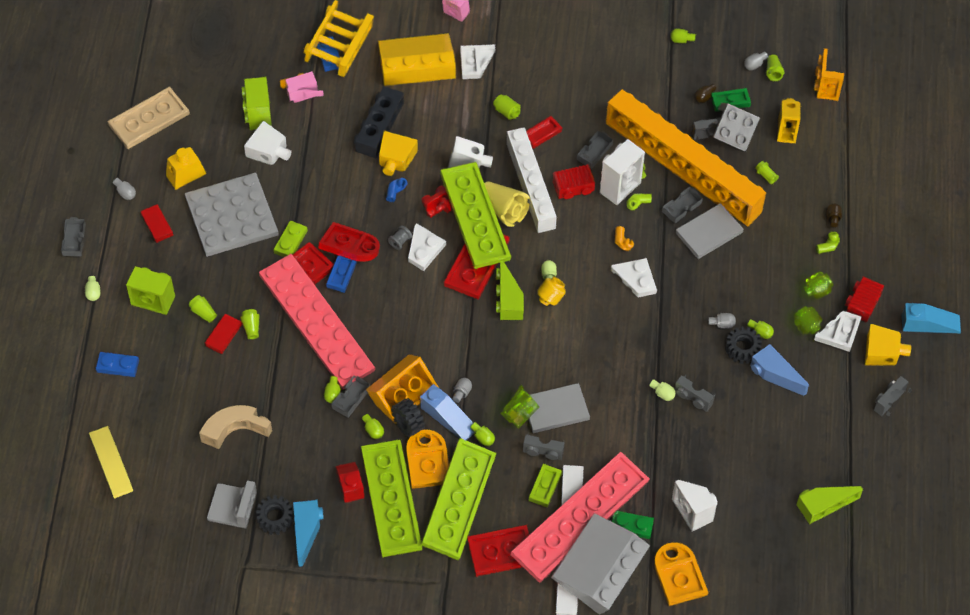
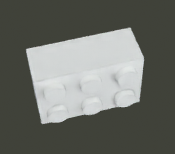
M629 139L623 144L620 143L611 155L608 154L602 161L600 193L616 206L641 184L645 151Z

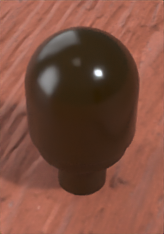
M714 84L702 86L695 92V100L699 103H705L717 89Z
M833 203L827 208V219L831 222V227L836 228L842 218V209L840 205Z

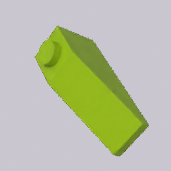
M861 486L821 487L814 488L811 491L805 490L799 495L797 507L808 523L811 524L858 500L863 489Z

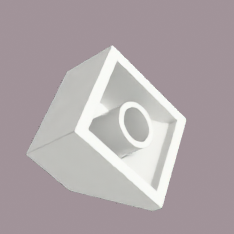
M681 480L675 481L672 500L691 531L713 522L717 506L715 495L713 493L710 494L706 487Z

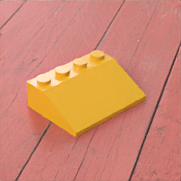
M449 33L378 41L384 86L456 78V65Z

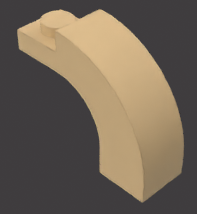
M238 405L216 412L206 421L199 434L202 443L219 449L226 436L235 430L249 429L269 437L272 427L271 422L263 416L258 417L256 408Z

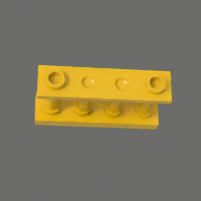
M334 0L332 6L329 5L327 7L326 16L311 43H307L305 46V61L309 62L311 56L315 55L336 64L339 67L338 75L345 77L372 28L374 16L367 13L365 19L359 20L337 11L338 1ZM333 17L357 26L358 31L353 33L331 24ZM326 30H330L351 39L352 42L350 45H345L323 35ZM321 42L343 51L345 55L338 58L316 47Z

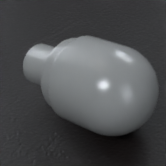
M766 52L761 54L754 53L745 59L744 65L748 70H755L763 64V60L768 58Z
M119 178L113 181V184L117 187L118 194L124 199L131 200L135 197L136 190L130 183L122 182Z
M731 313L717 314V317H709V325H717L718 328H732L736 323L735 316Z
M461 378L456 383L453 401L459 403L461 398L468 396L472 388V383L468 378Z

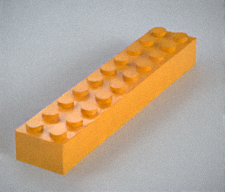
M623 89L608 102L606 124L626 139H629L717 205L721 203L732 216L747 227L762 213L766 192L760 186L752 183L745 175L738 173L731 165H727L720 160L717 155L706 150L702 144L692 140L688 134L681 132L674 124L667 122L660 114L653 112L646 104L641 103L632 94L627 93Z

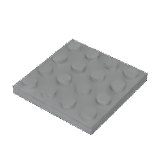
M256 173L185 193L206 257L279 235Z

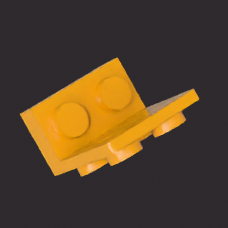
M824 48L823 54H819L818 65L816 66L815 76H817V80H815L814 90L817 91V98L838 101L844 73L826 71L828 49Z

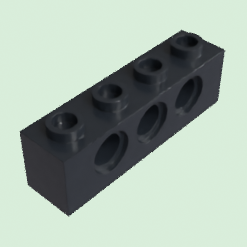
M383 86L381 92L377 93L374 106H370L368 117L361 124L360 133L355 135L354 144L356 152L377 158L384 131L390 132L404 105V92Z

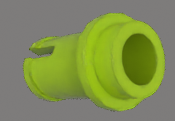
M760 162L755 168L757 174H761L769 184L776 182L779 176L768 166L767 162Z

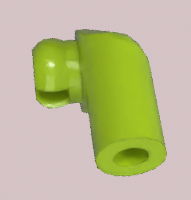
M633 194L627 201V207L630 210H635L642 203H651L652 195Z
M830 232L826 243L816 245L818 254L831 252L836 249L840 242L837 232Z

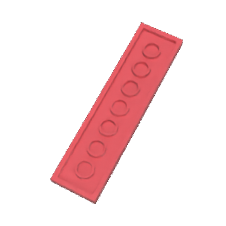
M292 254L259 272L261 279L330 374L338 377L337 383L342 390L345 389V386L353 376L364 378L375 371V366Z
M620 452L520 543L510 555L540 583L560 565L594 513L608 520L648 483L649 478Z

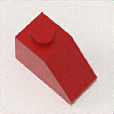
M352 462L336 466L344 502L364 499V488L356 463Z

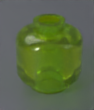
M819 271L806 278L804 290L808 297L813 296V298L818 300L830 294L832 291L831 287L834 285L827 273L824 274Z
M805 306L794 314L796 317L794 323L803 334L810 332L813 335L821 329L820 324L823 319L814 307Z

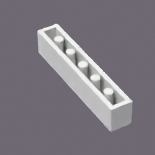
M525 127L507 131V146L523 192L530 197L527 203L530 204L529 209L537 232L541 233L556 229V214Z

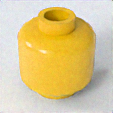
M556 277L546 278L537 290L540 302L546 306L549 304L557 305L566 293L565 284Z

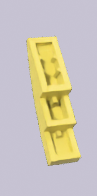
M108 426L90 432V438L114 498L133 492Z

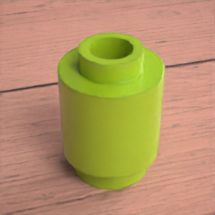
M501 94L494 101L493 106L509 120L519 116L521 112L520 105L507 95Z

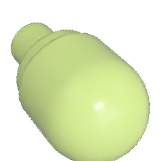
M551 260L543 262L541 266L543 279L556 277L557 275L556 264Z
M89 276L88 282L85 285V296L88 300L95 301L101 294L100 285L96 282L95 276Z
M654 379L649 386L656 390L657 396L665 401L674 399L676 392L672 386L666 382H661L660 384Z

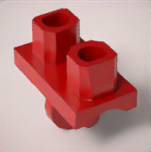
M443 185L436 189V194L432 197L426 195L421 199L430 218L442 210L446 213L452 210L451 202Z

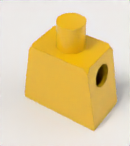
M792 98L782 101L778 121L777 142L796 143L800 123L799 101H795ZM786 122H790L792 124L790 128H785Z
M384 131L379 153V163L384 167L383 173L392 176L395 170L405 171L418 151V140Z
M191 147L186 149L179 148L176 154L167 159L166 177L175 190L206 174L199 158Z
M870 324L867 333L865 365H896L899 355L910 356L911 345L900 343V332Z

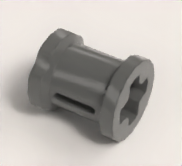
M401 225L393 236L388 237V242L394 249L400 250L402 244L413 236L407 227Z

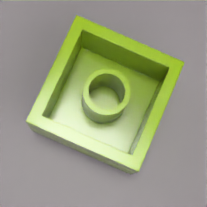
M267 78L244 79L245 86L242 87L245 123H249L250 130L257 129L263 121L272 127Z
M135 266L126 285L131 305L167 315L175 298L171 276L162 272H153L145 267L139 268Z

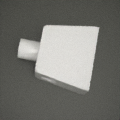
M264 121L244 145L246 157L270 165L274 164L279 157L287 161L291 156V150L286 148V137Z
M456 136L448 168L473 162L477 163L478 168H480V165L491 168L493 157L483 155L484 145Z

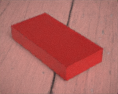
M552 116L526 131L532 148H536L562 132V127Z
M158 204L140 211L156 243L173 236V232Z
M225 314L206 340L205 346L222 354L242 326V321Z

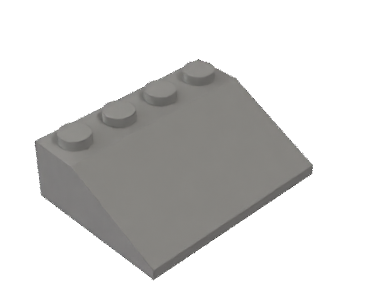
M594 513L551 578L600 615L609 610L650 545L633 532Z

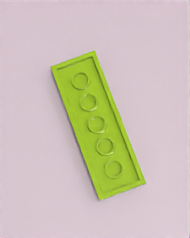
M473 162L442 169L440 175L474 269L497 264L500 261H510L509 249L477 163Z
M459 438L421 542L422 546L453 559H460L496 456L495 452Z
M401 440L361 446L382 557L422 550Z

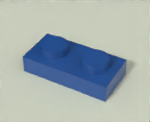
M319 42L317 49L340 58L336 48ZM320 58L325 72L339 69L336 64Z
M338 255L327 281V288L345 293L357 261Z
M100 352L96 371L97 373L135 377L139 357Z

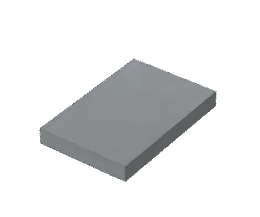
M720 203L676 229V234L692 253L700 259L743 233L744 229Z
M579 383L529 395L534 402L525 410L533 433L590 420Z

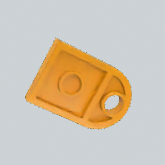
M421 430L409 438L406 447L412 489L442 485L449 467L444 438L435 431ZM428 437L431 441L423 444L420 442V439Z
M668 543L657 551L654 566L669 606L708 595L701 571L690 548L681 543ZM668 550H674L677 553V556L674 558H670L667 556L666 552Z

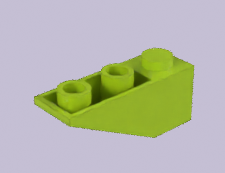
M500 261V268L496 270V280H500V285L496 286V296H500V301L496 302V312L500 313V320H523L524 294L504 261Z

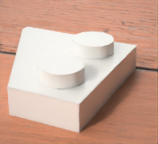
M495 45L461 46L462 79L481 78L495 52Z
M416 224L408 261L424 271L446 246V241Z
M647 258L611 265V271L621 277L622 282L627 287H630L637 297L656 294L657 289Z
M842 311L835 320L830 321L826 328L815 335L814 340L850 352L861 316Z

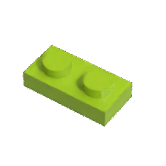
M290 221L274 248V254L282 257L290 254L293 255L306 235L307 227Z
M543 464L529 496V501L548 508L562 470Z

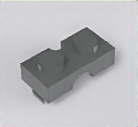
M721 117L694 122L692 130L694 140L698 141V139L709 138V136L714 135Z
M597 131L589 140V146L585 145L577 154V160L584 165L588 164L592 169L613 145V139L608 137L607 133Z
M688 187L680 193L676 200H671L664 205L662 212L671 221L677 223L686 216L687 210L692 211L702 204L703 198L694 188Z
M78 217L65 219L64 240L62 241L61 249L63 256H82V238H84L86 226L84 219H78Z
M681 375L675 385L677 395L683 399L692 400L696 408L707 412L713 404L715 395L710 394L704 389L700 391L694 390L692 387L693 382L688 380L686 375L684 377Z
M353 376L345 386L346 392L344 394L340 392L333 401L332 409L349 418L368 393L366 389L370 387V384L358 376Z
M902 376L897 381H891L887 391L884 394L880 393L875 399L876 406L874 411L883 416L892 404L906 391L908 381Z
M528 432L525 435L523 452L531 456L543 454L550 460H562L565 443L564 441L551 440L549 443L543 444L540 442L539 437L531 436Z

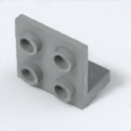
M721 103L719 110L723 111V114L713 137L746 151L760 117L728 103Z
M247 481L245 488L217 484L207 516L208 521L246 528L257 494L255 482Z

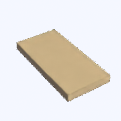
M168 87L109 120L108 125L126 148L129 149L186 117L190 112L175 92Z

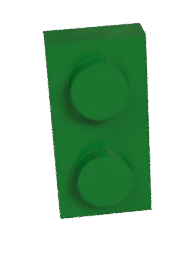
M747 88L712 93L711 96L715 112L721 111L719 110L721 103H728L737 108L751 106Z
M616 511L613 514V523L633 532L640 538L650 539L654 518Z

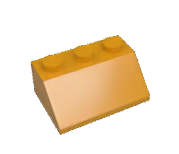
M409 354L368 387L366 391L375 405L394 422L395 418L392 416L393 412L391 411L393 405L409 398L410 401H413L414 405L418 406L420 404V397L433 384L437 387L438 385L419 356Z

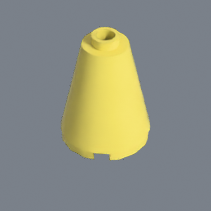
M492 182L484 183L495 214L505 225L512 227L515 226L513 223L516 221L520 222L523 220L530 206L527 203L530 197L525 192Z

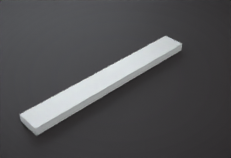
M563 465L561 506L583 487V466ZM558 583L556 615H577L578 598Z

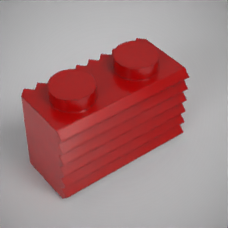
M588 164L553 173V184L558 199H571L579 194L588 195L595 190V181Z
M863 276L861 282L857 281L853 288L854 295H849L845 306H848L846 312L861 316V321L868 322L883 292L884 285Z

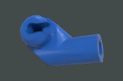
M405 178L396 179L388 185L387 201L394 202L396 200V193L405 189L407 186Z

